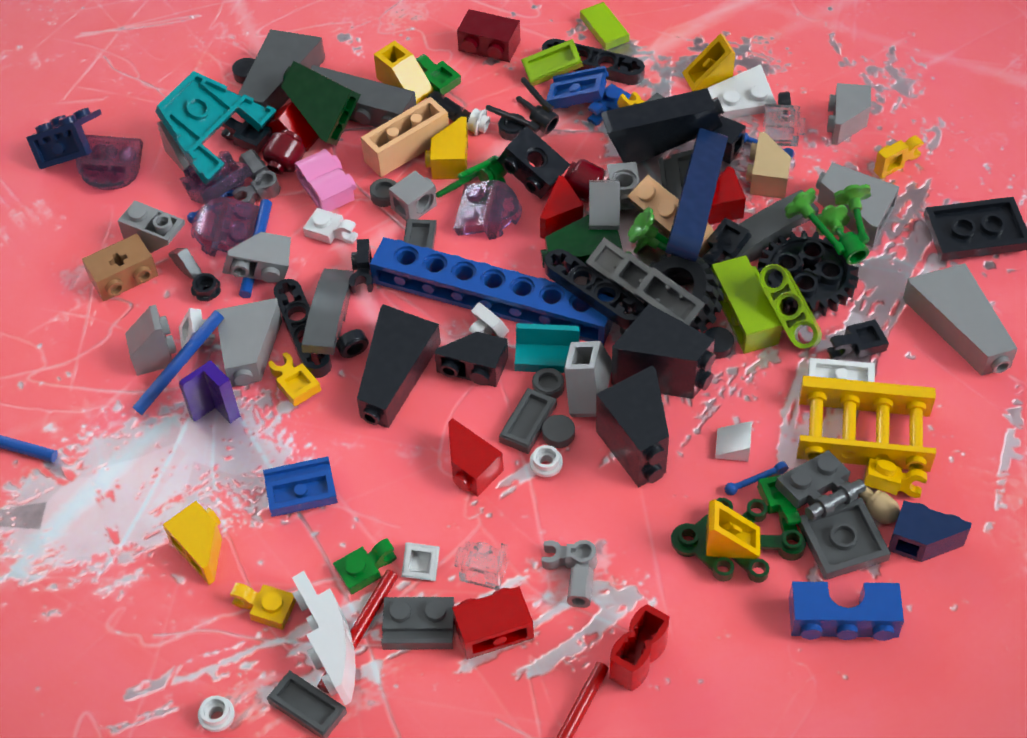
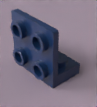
M89 107L73 112L72 115H60L50 119L47 123L34 127L36 132L26 137L39 169L91 154L92 150L81 125L102 115L101 110L97 109L90 112Z

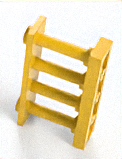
M803 375L799 393V405L810 406L809 436L800 435L796 459H806L809 461L829 450L841 463L867 466L869 458L876 460L884 459L909 471L920 469L930 472L936 456V448L923 447V416L930 417L936 399V388ZM823 407L843 409L842 439L822 437ZM856 410L876 412V442L856 440ZM890 413L909 415V445L889 444Z

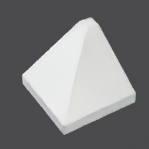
M406 542L401 577L436 581L440 547Z

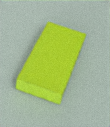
M604 2L580 10L581 20L605 50L629 42L630 34Z
M573 39L521 59L529 82L533 86L553 79V76L565 74L583 67Z

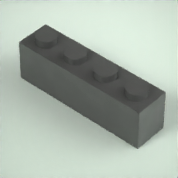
M312 65L310 68L361 94L349 120L379 127L416 105L414 91Z

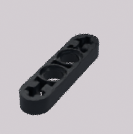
M554 38L549 39L543 43L542 51L566 41ZM575 43L579 56H584L587 59L582 61L583 67L573 71L600 67L599 64L608 62L613 66L606 68L609 76L605 79L627 85H637L644 80L645 65L642 60Z
M556 249L548 252L545 256V273L550 279L620 327L628 329L645 309L644 304L639 299L569 252ZM582 276L587 277L590 283L578 285L574 280ZM601 293H610L615 298L605 302L601 301L598 296Z
M283 279L275 285L273 289L274 296L278 300L281 316L300 362L305 365L315 378L324 377L332 368L330 355L316 354L321 364L315 365L311 357L313 353H303L302 343L299 342V339L304 335L310 311L307 299L298 281ZM290 292L293 295L294 301L289 303L285 293ZM295 312L306 314L303 319L298 321L290 319V316Z

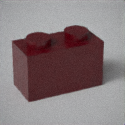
M468 9L457 29L458 51L510 63L521 41L520 20Z

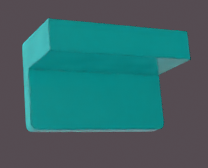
M517 323L515 371L537 372L544 368H553L565 374L564 368L570 343L580 342V327Z

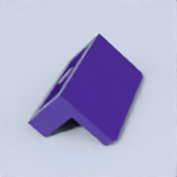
M211 360L179 381L189 415L193 421L199 420L215 408L230 424L241 417L230 379Z

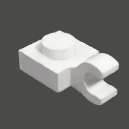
M316 208L303 227L306 237L331 244L334 238L348 244H353L359 236L358 233L353 232L356 226L355 222L348 219L344 220L343 215Z

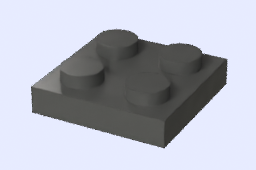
M862 497L857 498V500L850 504L843 503L835 507V511L824 518L819 516L814 520H810L806 514L800 516L801 523H798V526L805 537L806 543L824 580L889 561L891 553Z

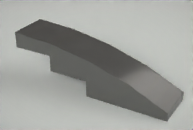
M804 191L795 192L740 223V226L750 231L752 237L736 258L746 255L750 262L762 257L763 249L769 247L770 242L778 243L779 236L785 239L789 238L793 228L810 221V219L806 220L802 214L795 215L790 219L785 216V207L793 201L797 194ZM811 203L810 205L816 211L815 215L817 216L819 209L814 203ZM726 256L724 261L730 260L731 258Z
M605 237L586 261L588 266L639 299L646 306L650 304L689 326L705 306L704 302L654 267H649L631 253H626Z
M323 269L306 322L301 344L303 353L334 355L337 338H340L342 324L346 320L351 294L349 278L354 274V271Z

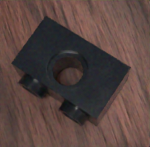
M528 126L508 144L497 160L505 171L513 174L524 184L529 192L535 194L540 199L554 186L558 176H562L571 165Z

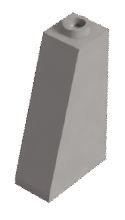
M965 263L908 278L903 295L905 303L981 376L993 372L1002 373L1011 368L1018 348Z

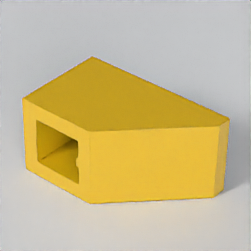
M395 40L373 54L377 79L384 84L414 91L416 104L434 91L414 55Z

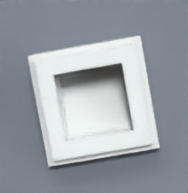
M743 422L718 428L715 458L748 462L752 422Z

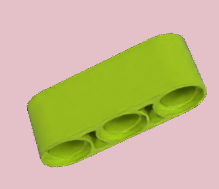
M778 264L765 266L759 274V282L790 341L798 348H815L822 339L821 328L791 273ZM773 271H780L783 275V281L780 286L772 288L769 285L768 277ZM794 298L798 303V310L795 314L788 316L783 310V304L787 299ZM803 326H810L814 333L813 338L809 343L804 344L799 340L798 332Z

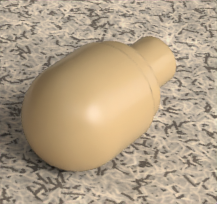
M866 486V490L858 495L866 503L865 505L870 515L878 522L891 524L898 519L900 506L886 492L880 490L873 492Z

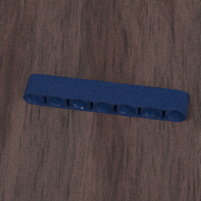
M699 128L665 253L693 262L697 261L706 231L728 136Z

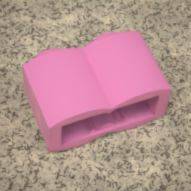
M324 149L294 163L298 180L318 208L332 211L355 200L353 190H356L355 182L349 173L345 174L342 171L341 162L336 155L332 156Z

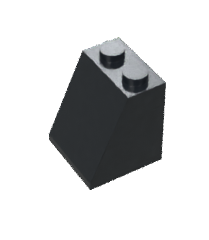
M648 304L612 346L611 384L615 385L653 365L657 372L661 394L693 399L701 389L706 390L713 379L711 368L716 357L713 354L715 339Z
M653 365L596 394V432L638 488L648 482L654 483L663 477L667 469L669 433L657 372Z

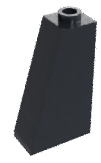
M708 88L608 110L602 112L601 116L607 134L623 163L636 162L638 164L696 139L699 128L714 131L723 127L719 115L723 114L724 111L718 97L712 99Z
M384 304L381 306L357 396L360 418H363L372 425L379 424L386 428L390 427L435 354L436 349L441 344L439 324Z

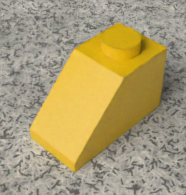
M467 117L458 118L431 138V150H425L426 168H431L432 179H459L458 174L467 169Z
M194 501L165 522L163 526L169 542L210 585L215 581L222 537L218 529V525L221 522L211 508L205 510L197 501Z

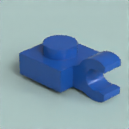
M611 83L605 88L603 99L594 101L589 105L588 110L593 112V114L587 118V121L596 126L603 121L602 112L619 108L617 101L620 95L624 94L629 99L631 94Z

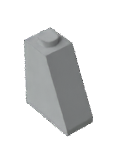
M832 162L827 172H821L817 180L816 189H819L817 202L824 208L828 205L837 207L838 205L835 204L834 197L835 192L844 190L849 185H870L871 196L861 200L862 210L860 212L865 231L870 238V241L866 244L873 247L895 207L899 186ZM843 204L848 209L847 214L850 217V222L846 227L858 234L854 213L850 212L849 205Z
M277 298L216 310L224 317L218 325L225 373L230 379L232 387L246 386L262 380L282 324Z

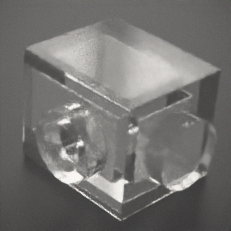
M765 104L763 132H766L779 146L798 147L799 135L805 134L806 118L800 117V106Z

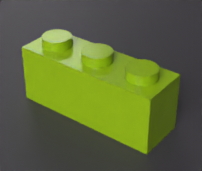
M746 255L712 264L711 270L721 283L722 288L720 290L724 294V300L719 302L743 353L778 345L781 331L784 328L760 285L757 267L751 265Z

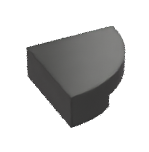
M176 248L168 253L175 265L189 278L194 279L199 274H202L200 267L187 248Z

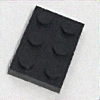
M1014 197L925 208L924 218L940 261L1027 250V228Z

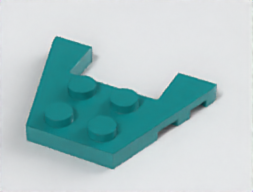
M193 71L157 105L155 112L202 182L207 185L223 168L225 163L203 146V144L234 113L240 115L250 125L260 131L275 115L277 110L269 105L266 107L253 102L254 98L245 94L243 96L237 95L227 90L228 86Z

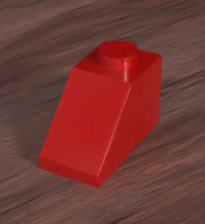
M452 418L448 422L452 478L463 491L469 490L478 497L504 471L503 453Z

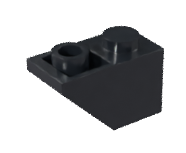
M481 332L465 336L439 347L435 351L437 373L450 378L458 377L470 380L478 385L497 387L508 360L507 339Z

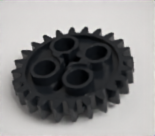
M802 231L801 237H797L793 232H790L789 240L779 236L777 244L770 242L768 250L763 249L762 257L758 261L759 274L765 266L770 264H778L786 268L791 273L813 316L816 310H819L823 316H826L828 307L832 311L837 312L839 304L846 306L848 297L853 298L855 288H857L859 267L855 266V264H847L843 255H838L834 246L826 237L823 240L819 239V234L816 231L812 237H808L806 231ZM777 270L773 271L768 277L769 285L772 288L780 286L783 281L782 273ZM794 298L787 299L784 302L785 312H789L792 308L796 309L797 312V301Z

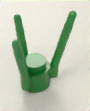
M494 155L488 160L458 174L459 180L438 191L436 197L439 198L478 177L485 185L493 184L477 207V211L481 212L496 191L506 183L503 177L507 174V171L497 161L499 156Z

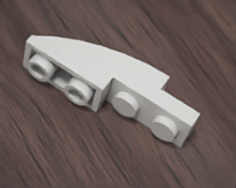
M302 571L292 577L298 588L292 594L302 612L309 608L312 614L306 618L312 629V632L306 635L313 646L307 652L316 669L324 667L327 672L321 679L331 697L338 693L344 705H347L352 701L356 672L355 651L347 620L331 589L329 588L317 595L305 571Z

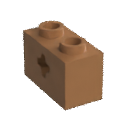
M137 233L82 258L88 277L103 302L158 276L153 257Z

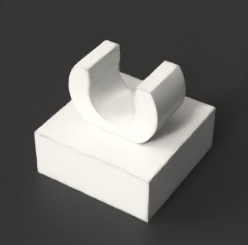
M480 302L471 310L477 318V321L469 328L472 334L481 332L492 335L493 333L498 337L504 338L509 332L503 321Z
M189 308L178 327L181 348L184 347L207 320L202 319L200 309ZM211 333L202 345H211L216 337L215 334Z

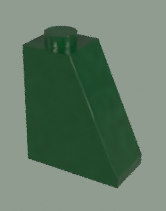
M293 61L292 65L284 73L282 89L320 139L337 146L361 94Z
M589 215L545 237L546 249L540 250L542 267L545 268V256L547 253L556 249L565 250L586 264L587 259L604 237L622 249L618 230H589Z

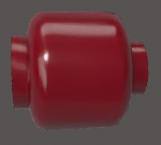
M285 129L281 132H274L271 135L262 155L263 159L268 163L267 168L281 175L283 172H294L296 170L294 163L302 159L305 147L299 135Z
M580 159L577 163L572 161L564 177L579 199L588 203L589 180H603L605 171L603 168L585 159Z

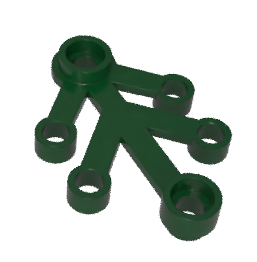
M716 499L733 510V504L729 499ZM753 499L748 502L746 512L742 516L753 523L762 522L766 518L767 504L761 499ZM759 508L762 512L754 513L751 509ZM708 514L695 525L685 523L677 526L672 532L671 544L678 554L684 557L696 556L713 571V576L719 581H728L733 577L734 563L732 560L726 557L706 556ZM787 530L780 536L760 535V549L777 550L779 555L785 560L795 561L804 554L806 540L797 530ZM690 536L694 539L691 541H687L683 537ZM787 540H794L797 544H789ZM732 558L747 572L751 581L761 583L768 578L770 568L765 560L759 558ZM720 566L727 567L729 571L720 572L717 568ZM758 567L763 569L764 573L757 574L752 569Z

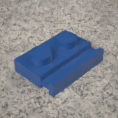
M606 66L553 76L554 83L550 85L546 101L554 106L553 109L602 100L607 83L605 78L609 76Z
M328 456L263 470L272 517L338 503Z

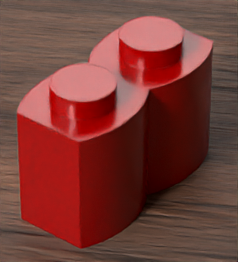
M648 604L641 607L634 614L629 625V632L623 634L615 642L611 650L609 679L630 691L635 690L644 682L649 672L650 663L659 658L666 648L670 616Z

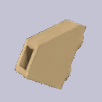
M759 131L758 143H752L749 160H753L754 165L748 164L745 181L751 182L750 194L783 199L786 194L791 157L766 132Z

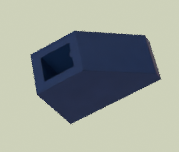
M904 500L888 549L890 552L923 562L964 546L972 523L962 520L956 515L944 514L929 509L923 504Z

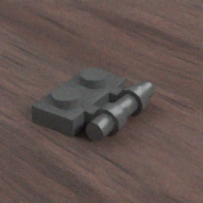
M829 450L777 477L775 487L796 509L806 503L809 505L805 508V514L810 520H814L819 516L824 518L835 511V507L843 503L850 504L857 500L858 495L866 490V485L861 479H857L852 483L848 482L851 472ZM830 490L833 492L832 494H830V495H828V496L825 495V493L828 492V491H830Z

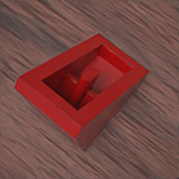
M293 102L277 109L275 115L266 123V126L272 128V134L286 129L299 135L302 138L305 152L319 138Z
M727 166L718 178L708 218L710 225L721 223L724 218L729 220L744 218L746 197L733 167Z
M558 176L540 216V238L543 239L584 217V205L564 176Z

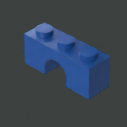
M792 581L788 598L791 636H801L808 640L820 637H837L841 640L873 637L879 641L899 637L904 623L900 583L864 582L859 597V605L846 608L837 605L831 599L828 582Z

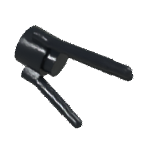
M525 77L521 78V82L542 105L535 107L521 96L516 97L519 103L531 111L529 119L532 120L531 122L490 105L486 106V110L525 127L528 126L535 133L541 130L543 133L549 134L556 127L560 118L558 114L553 112L554 106L549 104Z

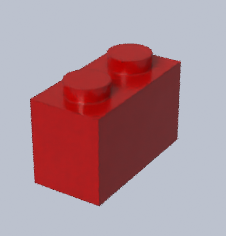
M520 586L511 589L501 588L492 595L480 599H466L459 605L452 607L454 625L467 660L534 638L533 620Z

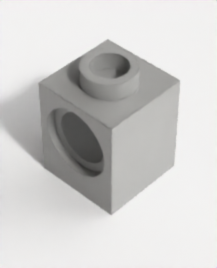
M637 163L607 164V180L620 181V210L636 208L627 196L640 183Z
M416 170L388 189L391 209L406 221L407 219H418L437 206L434 183L428 177L424 178Z

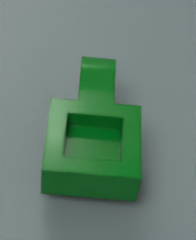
M425 54L416 58L434 90L445 95L461 84V75L444 61L435 64Z
M779 476L759 479L757 489L762 500L767 504L768 514L778 512L782 532L787 530L798 531L796 524L801 523L800 514L775 487L776 478Z
M386 538L378 542L368 554L362 546L337 560L333 565L352 595L380 579L381 576L378 569L392 563L397 557L393 552L394 547Z

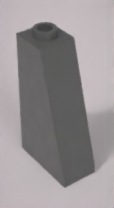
M270 29L238 95L243 96L245 94L254 98L253 102L264 107L269 105L276 110L281 108L289 99V96L281 87L284 82L283 76L286 69L292 65L293 61L308 68H311L312 65L320 66L325 59L322 37Z

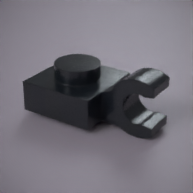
M230 117L222 125V127H225V130L221 133L222 137L233 140V144L247 150H255L258 154L271 137L272 128L265 125L258 131L246 120L241 123Z
M724 218L707 240L711 250L703 257L704 262L711 268L712 264L723 262L726 256L731 259L736 258L752 237L750 231Z
M357 239V252L351 253L352 269L357 270L349 278L352 294L356 293V286L361 283L367 285L368 293L372 292L374 288L370 270L372 253L369 239Z
M876 319L847 326L845 335H837L830 338L833 347L828 348L827 352L832 360L842 359L852 351L855 352L857 358L887 351L889 342Z

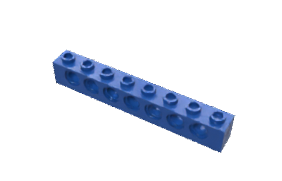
M383 237L370 262L371 276L374 284L470 310L480 302L499 318L518 323L579 326L580 340L587 342L601 341L604 346L613 325V321L556 282L525 275L515 270L495 267L485 262L480 263L465 259L458 255L435 251L428 247L412 245L402 240ZM600 294L598 296V298L601 301L605 302L614 299L612 297H608L605 294Z

